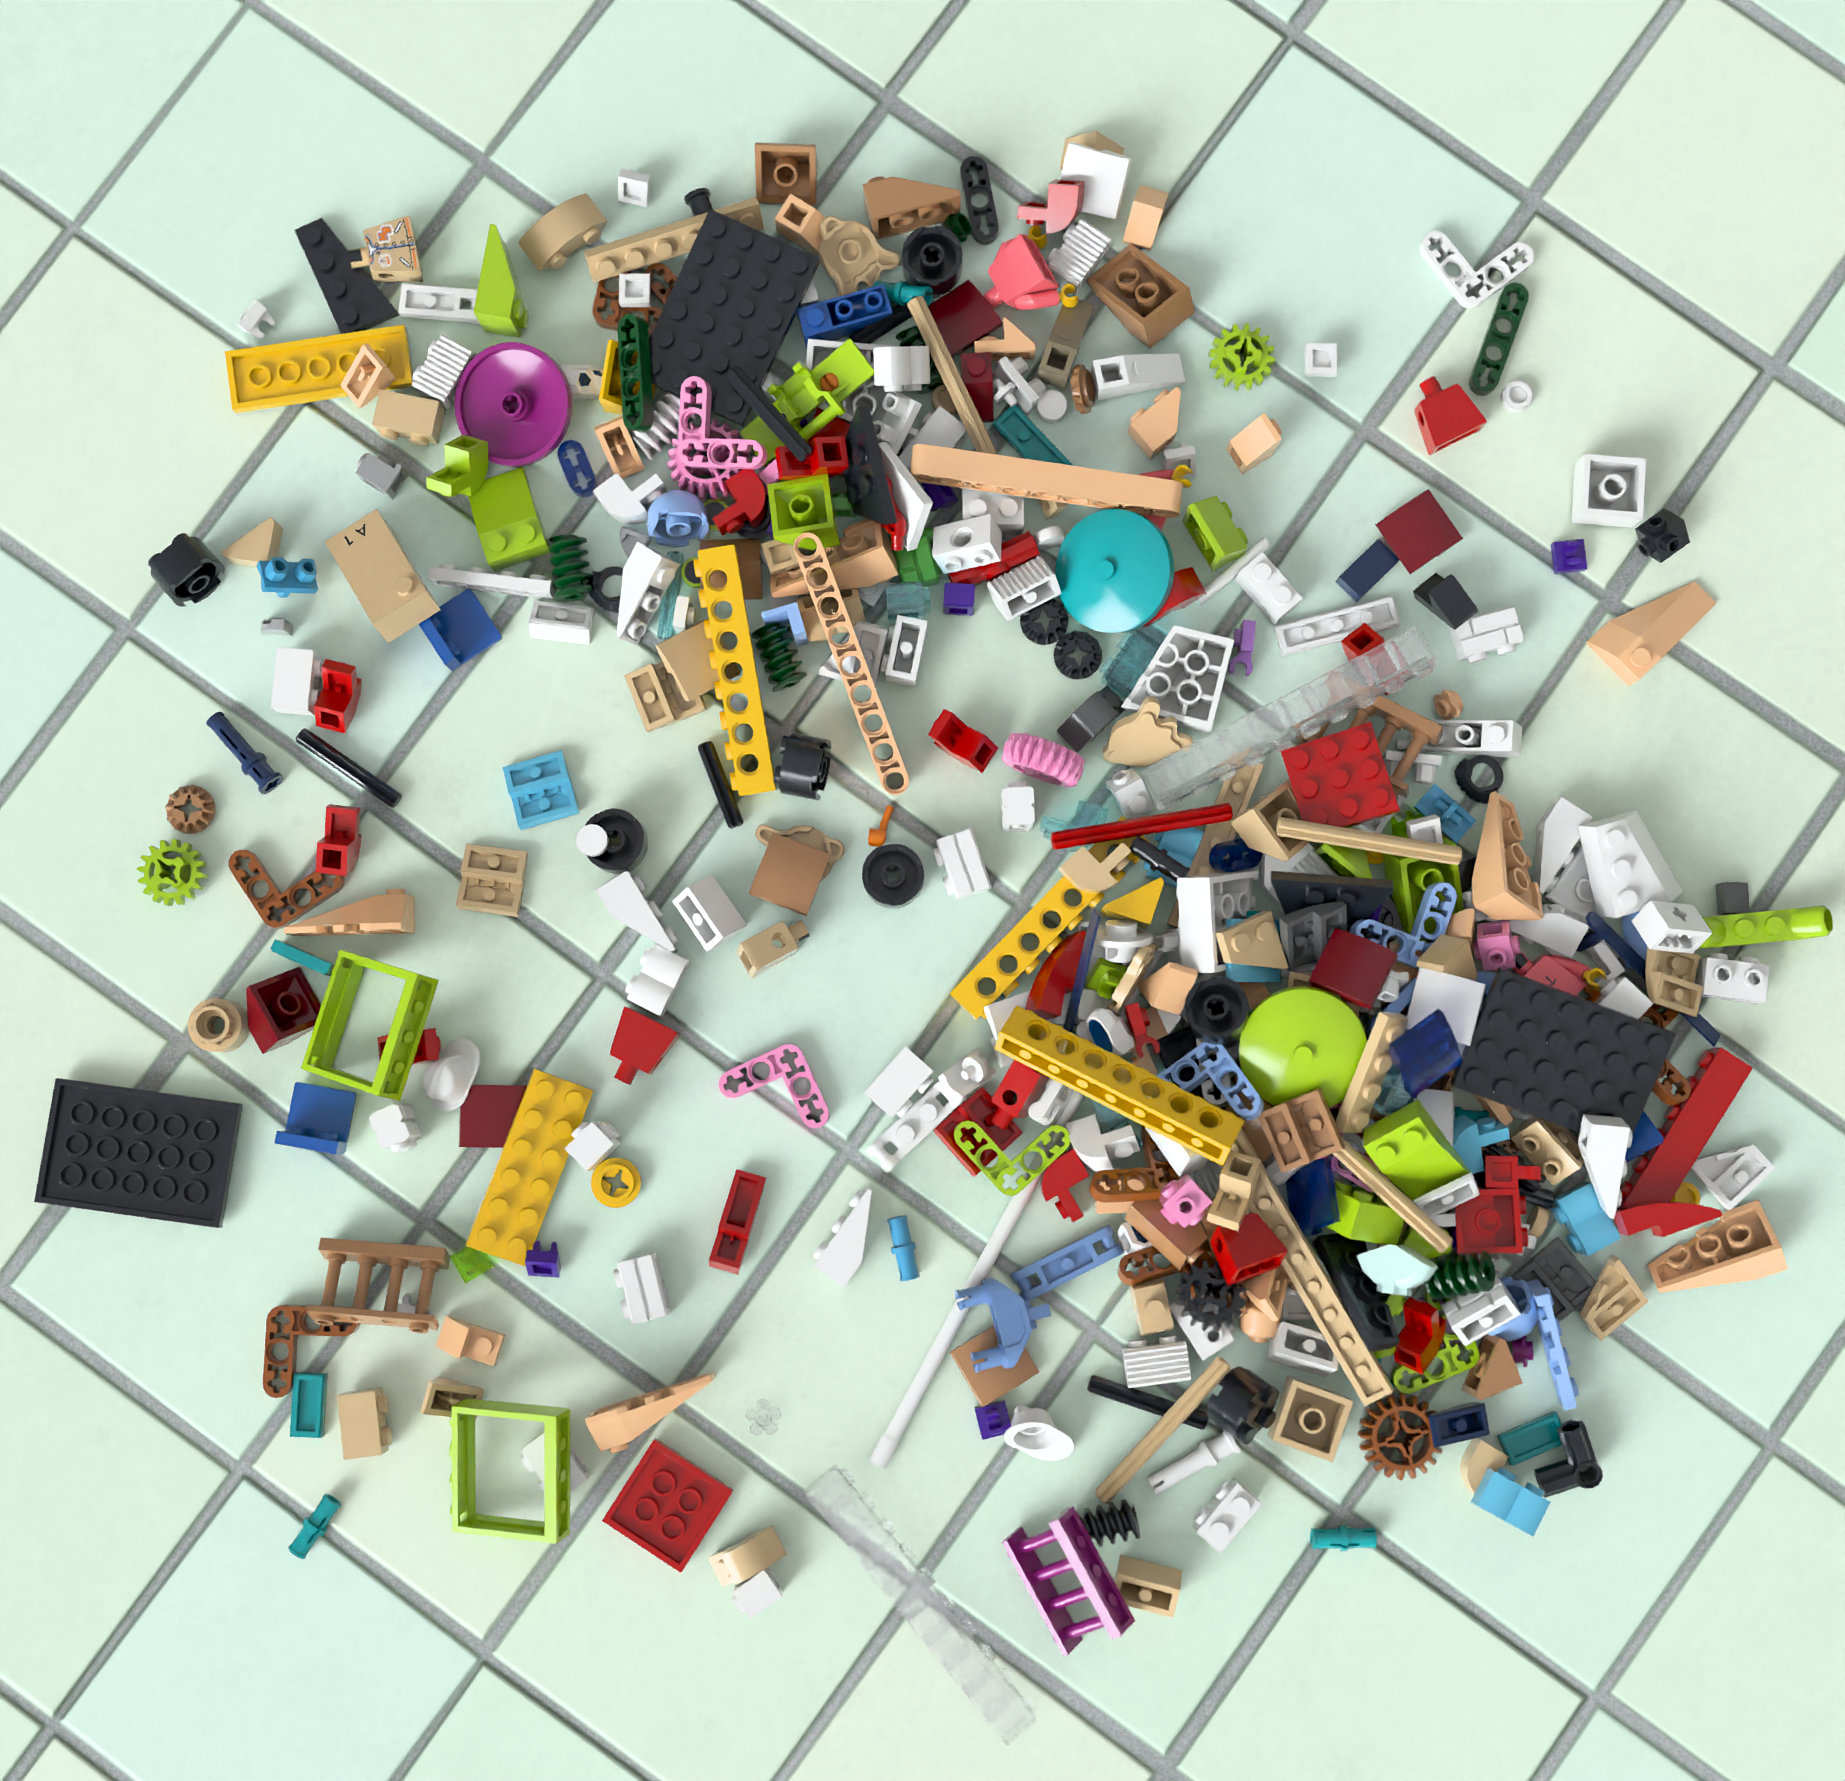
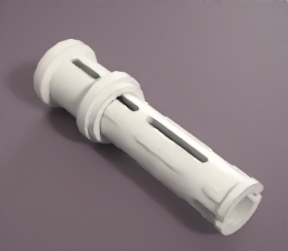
M1223 1430L1222 1434L1210 1441H1201L1198 1445L1199 1449L1152 1476H1148L1147 1479L1151 1486H1153L1156 1495H1159L1164 1490L1208 1465L1210 1468L1216 1467L1221 1459L1234 1452L1236 1454L1240 1453L1241 1450L1233 1436Z

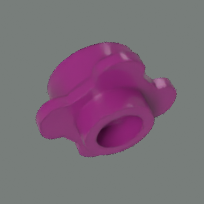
M1526 1335L1513 1341L1514 1362L1523 1363L1524 1367L1528 1366V1360H1534L1533 1341H1527Z

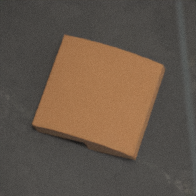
M773 832L749 894L807 916L830 861L831 854Z
M1321 1088L1266 1109L1258 1117L1281 1173L1346 1148Z
M994 1325L950 1351L981 1407L998 1399L1039 1373L1025 1347L1016 1365L1012 1368H1003L1001 1365L977 1373L974 1371L973 1364L984 1362L985 1359L971 1361V1352L997 1347L998 1339Z

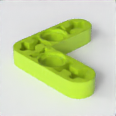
M962 1121L954 1130V1140L997 1189L1008 1196L1020 1193L1070 1145V1133L1068 1130L1060 1125H1051L1010 1161L975 1122ZM963 1127L967 1129L975 1128L976 1132H974L973 1136L979 1143L982 1138H985L987 1141L986 1144L978 1148L975 1155H972L969 1151L974 1148L973 1144L968 1140L964 1143L960 1140L963 1135L960 1130ZM1051 1131L1055 1133L1063 1132L1064 1136L1061 1140L1064 1144L1061 1147L1056 1144L1048 1150L1053 1155L1048 1159L1044 1150L1037 1147L1036 1144L1042 1141V1144L1045 1146L1050 1142L1051 1137L1049 1133ZM986 1149H993L998 1155V1161L992 1167H985L980 1162V1155ZM1030 1151H1037L1042 1157V1163L1037 1169H1029L1024 1163L1025 1155ZM1019 1162L1022 1170L1030 1174V1176L1025 1180L1021 1174L1015 1181L1018 1185L1015 1189L1011 1187L1004 1189L1002 1185L1005 1180L1002 1177L1006 1173L1010 1176L1014 1175L1018 1170L1013 1165Z
M1425 1288L1423 1294L1425 1302L1431 1304L1438 1311H1443L1441 1304L1436 1300H1432V1297ZM1445 1297L1443 1301L1444 1303L1450 1301L1452 1298ZM1444 1311L1438 1315L1441 1318H1447ZM1445 1332L1442 1341L1444 1346L1439 1348L1435 1356L1443 1362V1369L1439 1374H1429L1426 1369L1423 1373L1426 1377L1425 1380L1416 1375L1410 1378L1411 1384L1406 1386L1403 1382L1399 1383L1398 1381L1402 1378L1401 1372L1406 1371L1409 1374H1414L1416 1371L1398 1364L1391 1372V1382L1396 1389L1402 1393L1409 1394L1471 1369L1477 1364L1480 1356L1475 1341L1465 1346L1460 1340L1465 1349L1471 1350V1353L1467 1355L1468 1360L1464 1362V1360L1456 1357L1460 1354L1458 1344L1453 1342L1450 1345L1449 1340L1459 1339L1455 1333L1449 1334Z

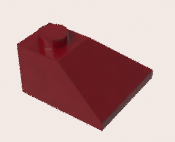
M300 967L252 984L246 988L248 1028L262 1054L287 1045L314 1029L321 1005Z

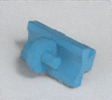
M272 557L270 561H259L256 565L261 576L262 592H276L278 597L287 598L290 593L315 594L318 590L316 581L317 571L313 559L287 562L284 558Z
M1436 784L1432 785L1413 807L1423 817L1437 815L1440 818L1442 834L1456 844L1477 821Z

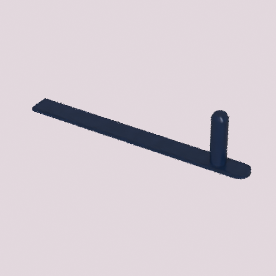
M1096 909L1091 911L1063 1026L1065 1030L1071 1033L1073 1032L1101 918Z
M1589 912L1586 915V921L1594 931L1583 937L1576 952H1582L1605 940L1646 980V961L1597 913ZM1678 1012L1713 1047L1716 1046L1721 1034L1699 1013H1697V1017Z

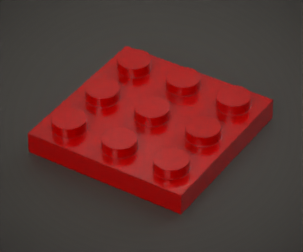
M1371 722L1281 751L1303 821L1349 828L1400 811Z
M655 1438L602 1521L681 1573L734 1489Z

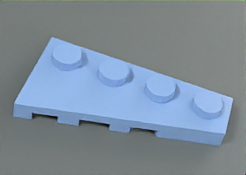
M1538 1279L1528 1281L1526 1283L1530 1287L1532 1296L1538 1305L1536 1308L1539 1315L1537 1326L1558 1401L1564 1411L1577 1408L1575 1397L1579 1396L1574 1377H1569L1567 1366H1571L1566 1348H1562L1559 1336H1562V1331L1557 1317H1554L1552 1306L1554 1303L1548 1287L1544 1288Z

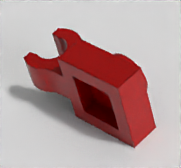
M1138 1002L1125 1006V1015L1135 1041L1136 1055L1139 1058L1144 1057L1142 1046L1145 1043L1153 1046L1154 1053L1160 1052L1158 1041L1147 1035L1146 1026L1150 1025V1021L1145 1007L1140 1008Z
M1484 1156L1485 1188H1518V1179H1541V1166H1518V1156Z

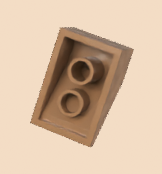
M882 176L872 178L863 184L864 208L870 230L877 240L914 231L920 227L925 226L926 228L941 224L948 215L960 213L961 195L958 189L897 177L885 178Z
M1133 244L1127 246L1086 279L1088 286L1129 333L1149 349L1195 313L1190 288Z

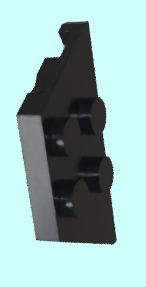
M869 406L858 407L845 438L849 466L842 473L845 476L847 485V499L852 505L854 514L883 525L895 524L897 519Z
M1271 871L1270 874L1272 886L1285 915L1318 904L1344 902L1347 911V932L1349 933L1354 922L1368 919L1390 896L1394 889L1393 880Z

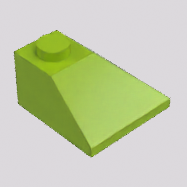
M828 474L767 484L774 540L794 546V542L799 535L809 532L815 534L820 539L823 548L840 545L837 516ZM807 537L799 542L798 547L815 550L817 545L812 538Z
M1320 843L1315 848L1316 853L1338 876L1372 879L1365 850Z

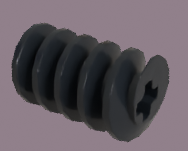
M1126 1500L1121 1501L1120 1510L1117 1509L1113 1502H1110L1108 1513L1104 1511L1100 1504L1096 1506L1095 1515L1092 1514L1088 1507L1084 1508L1083 1518L1078 1514L1091 1540L1095 1539L1099 1547L1103 1546L1104 1536L1108 1537L1111 1544H1115L1116 1534H1120L1124 1542L1128 1541L1129 1531H1132L1136 1539H1140V1530L1134 1504L1131 1508Z

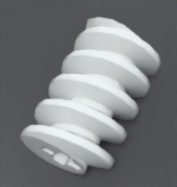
M671 393L665 395L668 405L662 401L656 403L659 413L654 410V421L648 431L639 433L630 430L632 440L650 460L653 459L650 452L651 448L661 452L662 449L659 441L662 440L670 444L671 441L668 433L671 432L676 436L679 434L677 425L679 424L680 399ZM694 414L690 416L691 418L696 420Z

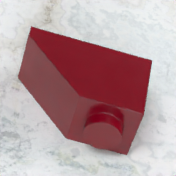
M991 352L961 354V377L983 423L994 422Z

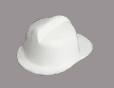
M464 1038L451 1041L440 1053L439 1060L433 1061L426 1068L423 1074V1086L427 1097L431 1098L434 1105L439 1109L452 1111L458 1109L465 1102L481 1062L480 1051L475 1043Z
M1021 1405L1015 1407L1011 1427L1004 1433L1006 1444L1032 1457L1045 1461L1062 1460L1073 1452L1074 1442L1072 1438L1055 1427L1048 1411L1040 1408H1027Z

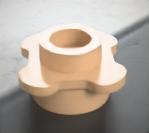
M1445 689L1441 692V695H1434L1433 701L1436 712L1443 720H1452V717L1457 718L1460 716V713L1463 711V702L1455 691Z

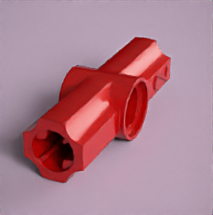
M1027 531L1002 543L1001 561L947 573L951 583L973 584L976 586L985 581L992 582L999 575L1003 576L1004 573H1009L1011 569L1040 556L1033 536Z

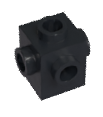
M1665 508L1635 528L1638 538L1637 547L1644 556H1650L1660 563L1690 543L1684 519Z

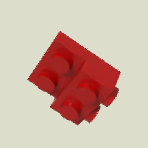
M1519 1188L1478 1189L1479 1196L1454 1207L1457 1254H1470L1473 1252L1482 1254V1251H1486L1488 1254L1523 1253V1247H1528L1527 1227L1521 1228V1215H1526L1525 1196H1519Z

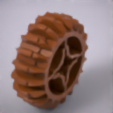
M1399 1392L1396 1402L1394 1397L1389 1394L1385 1397L1387 1403L1385 1405L1380 1399L1374 1401L1378 1407L1376 1411L1369 1407L1365 1409L1371 1418L1369 1421L1365 1418H1361L1359 1421L1367 1427V1430L1357 1432L1360 1438L1367 1439V1441L1359 1444V1448L1364 1451L1370 1450L1366 1453L1364 1459L1367 1462L1375 1460L1373 1469L1377 1472L1384 1468V1475L1390 1478L1395 1471L1396 1478L1403 1480L1405 1470H1407L1409 1477L1414 1479L1416 1478L1415 1468L1418 1467L1422 1473H1427L1428 1470L1424 1463L1428 1461L1435 1465L1437 1461L1431 1456L1433 1451L1437 1454H1441L1443 1451L1440 1447H1434L1428 1416L1437 1412L1435 1410L1426 1412L1429 1403L1423 1400L1418 1404V1397L1413 1394L1407 1401L1406 1395ZM1399 1411L1415 1413L1421 1420L1422 1425H1406L1404 1419L1400 1417ZM1390 1415L1388 1417V1429L1377 1437L1380 1424ZM1400 1429L1407 1433V1437H1404L1405 1440L1402 1443L1395 1439V1435H1398L1396 1432ZM1424 1435L1423 1444L1414 1455L1413 1444L1416 1440L1423 1438ZM1379 1447H1396L1403 1461L1385 1458Z

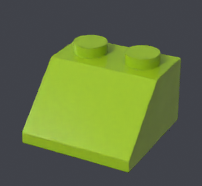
M1217 496L1190 504L1182 520L1212 572L1241 557L1248 548L1246 545L1248 539L1244 531L1240 527L1236 529L1230 519L1233 515L1229 506L1224 501L1220 502Z

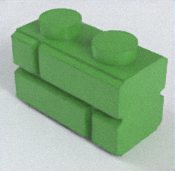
M924 527L917 549L907 551L903 545V550H893L904 593L937 585L939 583V574H943L932 556L933 531L931 527ZM888 533L889 540L891 543V534Z

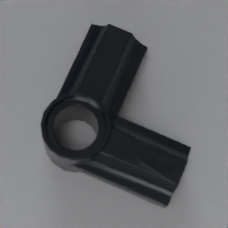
M1570 1420L1562 1423L1556 1430L1566 1459L1534 1470L1539 1488L1545 1491L1544 1498L1577 1487L1585 1489L1594 1488L1600 1484L1603 1478V1471L1597 1463L1584 1422L1582 1420ZM1590 1466L1588 1470L1579 1472L1582 1467Z

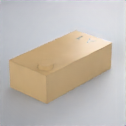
M377 509L325 541L370 621L388 643L441 610L394 531Z

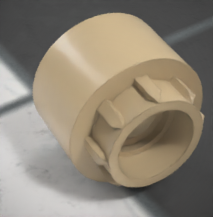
M211 998L202 1001L193 1009L188 1020V1031L192 1041L201 1049L211 1052H230L239 1048L246 1041L250 1032L246 1010L237 1002L226 999ZM221 1017L225 1022V1027L221 1033L217 1034L214 1030V1023Z

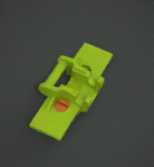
M849 338L812 371L807 365L799 361L792 367L795 374L782 385L773 383L766 390L777 399L773 405L781 414H785L788 422L809 444L808 440L837 415L842 416L846 413L842 405L843 401L874 375V369L852 339ZM827 400L830 406L802 429L800 421ZM759 416L739 432L744 439L757 441L766 448L767 460L764 466H767L776 458L775 449L778 446H785ZM753 450V452L758 457V452Z

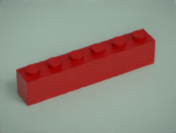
M1722 1047L1710 1048V1050L1707 1049L1701 1054L1697 1061L1699 1068L1694 1076H1689L1686 1079L1691 1088L1689 1097L1679 1104L1670 1105L1664 1115L1667 1118L1661 1129L1657 1128L1663 1136L1664 1142L1647 1151L1645 1155H1640L1632 1166L1634 1171L1628 1181L1625 1180L1620 1185L1622 1193L1620 1207L1644 1202L1672 1200L1753 1067Z

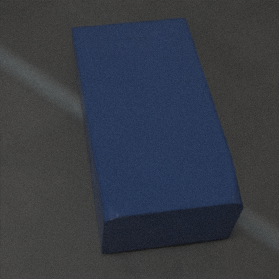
M1378 539L1335 582L1357 603L1400 560Z
M1470 1402L1428 1415L1434 1447L1490 1435L1485 1403Z

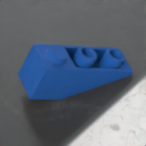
M884 284L801 307L797 311L806 348L808 346V339L836 341L893 314Z

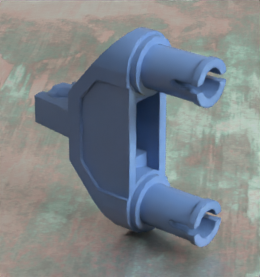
M992 1277L985 1278L984 1281H981V1285L955 1290L956 1299L969 1297V1299L957 1302L959 1310L986 1303L992 1315L998 1339L997 1347L971 1352V1361L985 1359L984 1362L973 1364L976 1373L1001 1365L1007 1369L1014 1367L1024 1350L1032 1329L1037 1328L1035 1320L1051 1316L1048 1303L1032 1307L1030 1300L1024 1301L1023 1298Z

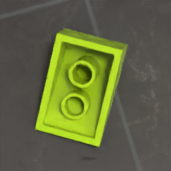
M490 224L474 314L485 332L520 338L522 328L526 329L529 313L522 299L507 246L497 226Z
M523 467L485 479L478 492L472 497L468 496L485 557L494 572L550 553V545Z
M1442 836L1443 844L1456 846L1455 842ZM1383 853L1386 880H1393L1394 889L1391 895L1404 933H1411L1424 892L1432 883L1445 882L1452 885L1457 894L1452 914L1464 910L1458 865ZM1437 891L1435 896L1439 898V901H1445L1446 896L1442 895V891ZM1430 908L1429 910L1430 912L1441 914V910H1436V908ZM1428 917L1424 922V930L1429 935L1433 934L1436 930L1437 923L1434 918ZM1420 937L1419 941H1427V939Z
M1419 1100L1410 1103L1364 1129V1149L1380 1171L1412 1201L1471 1173Z

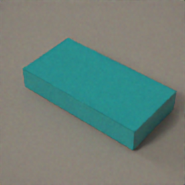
M275 939L270 948L272 952L327 976L332 974L335 964L284 941Z
M294 1373L290 1437H324L328 1373Z
M1550 1412L1497 1435L1504 1454L1508 1456L1509 1465L1514 1466L1561 1446L1556 1429L1562 1423L1557 1412Z

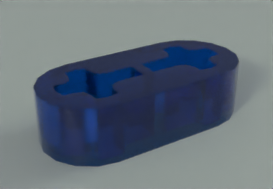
M575 440L563 442L558 448L557 455L568 484L573 493L578 497H590L594 494L593 490L597 488L598 483L587 454L579 442ZM569 449H573L574 452H580L576 454L578 462L576 466H573L569 458H565L568 456L567 451ZM582 471L586 480L591 479L587 482L588 487L586 489H582L580 485L575 486L579 483L576 473Z
M1242 838L1218 843L1213 846L1209 853L1211 867L1228 873L1253 868L1258 865L1262 858V852L1249 848Z

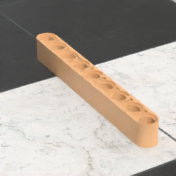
M927 444L912 446L909 469L915 480L922 483L1103 509H1123L1138 514L1174 518L1180 516L1183 484L1169 479Z
M809 532L802 533L794 542V552L884 790L889 794H901L908 788V774L822 543L815 534ZM809 537L816 542V551L811 556H805L799 551L798 545L803 538ZM815 567H822L827 572V581L822 585H814L810 581V572ZM834 597L838 601V610L834 614L828 615L822 612L820 605L824 598ZM838 626L846 627L849 631V639L842 644L834 642L831 636L834 628ZM851 655L856 656L860 660L859 669L853 673L845 671L842 665L843 660ZM867 685L871 689V696L868 700L861 702L854 698L853 693L857 686ZM877 714L881 717L882 723L877 730L872 731L865 727L864 722L868 715ZM881 743H888L892 746V754L887 759H880L875 754L876 747ZM892 772H899L903 776L902 784L895 788L886 784L887 776Z

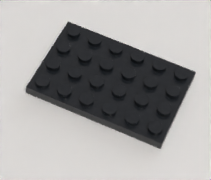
M709 209L649 338L652 386L680 398L681 386L684 380L692 376L700 377L711 386V412L744 427L752 408L726 380L727 371L730 368L739 366L760 390L762 389L821 262L820 258ZM696 384V388L691 389L690 394L695 396V405L702 408V406L696 404L697 394L702 393V388Z
M1498 967L1479 1012L1471 1047L1465 1045L1450 1084L1456 1088L1580 1132L1583 1114L1619 1117L1630 1127L1633 1135L1676 1033Z
M55 1078L34 1202L222 1228L243 1104Z

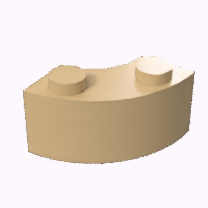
M587 193L581 194L561 203L541 217L523 235L518 244L539 271L549 268L558 269L565 264L567 257L585 244H592L600 238L601 230L607 223V219Z

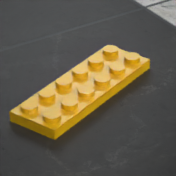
M397 325L225 351L232 410L235 413L347 397L349 395L340 385L361 347L367 343L397 379L385 389L386 391L413 387V371L407 328L405 325Z
M534 1068L465 1243L467 1247L526 1266L527 1250H532L569 1155L564 1148L575 1139L571 1134L580 1126L594 1090Z

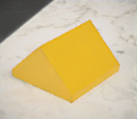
M608 340L599 401L605 412L623 415L618 342ZM637 351L634 352V354L632 355V366L635 365L638 360ZM640 381L634 384V396L640 390ZM652 386V394L654 398L655 386Z
M1162 877L1106 904L1101 909L1103 916L1112 919L1133 920L1137 922V927L1146 929L1151 924L1163 888L1164 881Z

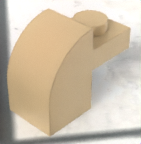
M1122 842L1108 857L1099 863L1082 846L1060 866L1059 871L1073 886L1081 891L1088 893L1104 892L1117 883L1110 872L1113 870L1118 874L1130 862L1126 857L1130 854L1131 850Z
M1230 1150L1220 1173L1219 1188L1208 1212L1207 1221L1236 1231L1239 1230L1245 1214H1248L1255 1194L1260 1173V1159Z
M1479 1438L1472 1439L1462 1456L1460 1464L1461 1477L1468 1490L1475 1494L1487 1468L1497 1472L1499 1467L1503 1468L1508 1456Z
M772 1525L750 1534L736 1545L720 1550L708 1558L721 1585L725 1586L733 1582L734 1584L740 1583L760 1573L787 1553Z

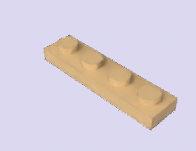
M1379 1012L1335 1121L1338 1130L1342 1133H1363L1364 1128L1369 1122V1115L1376 1099L1380 1095L1382 1083L1393 1063V1056L1404 1036V1029L1408 1022V1018L1400 1013Z

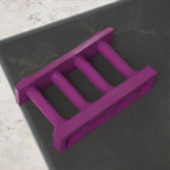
M1073 1506L1064 1509L1049 1523L1050 1530L1028 1538L1023 1528L1019 1527L1002 1541L1009 1558L1016 1567L1063 1656L1069 1655L1083 1640L1081 1637L1083 1634L1105 1627L1110 1638L1114 1639L1122 1636L1135 1622L1130 1609ZM1058 1541L1067 1558L1043 1566L1035 1549ZM1074 1570L1082 1586L1059 1595L1050 1578ZM1089 1598L1098 1615L1074 1623L1066 1606Z

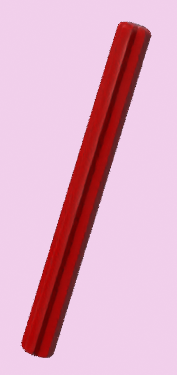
M1229 803L1056 831L1051 833L1050 840L1053 849L1058 850L1135 837L1137 835L1141 836L1230 821L1233 818V811Z

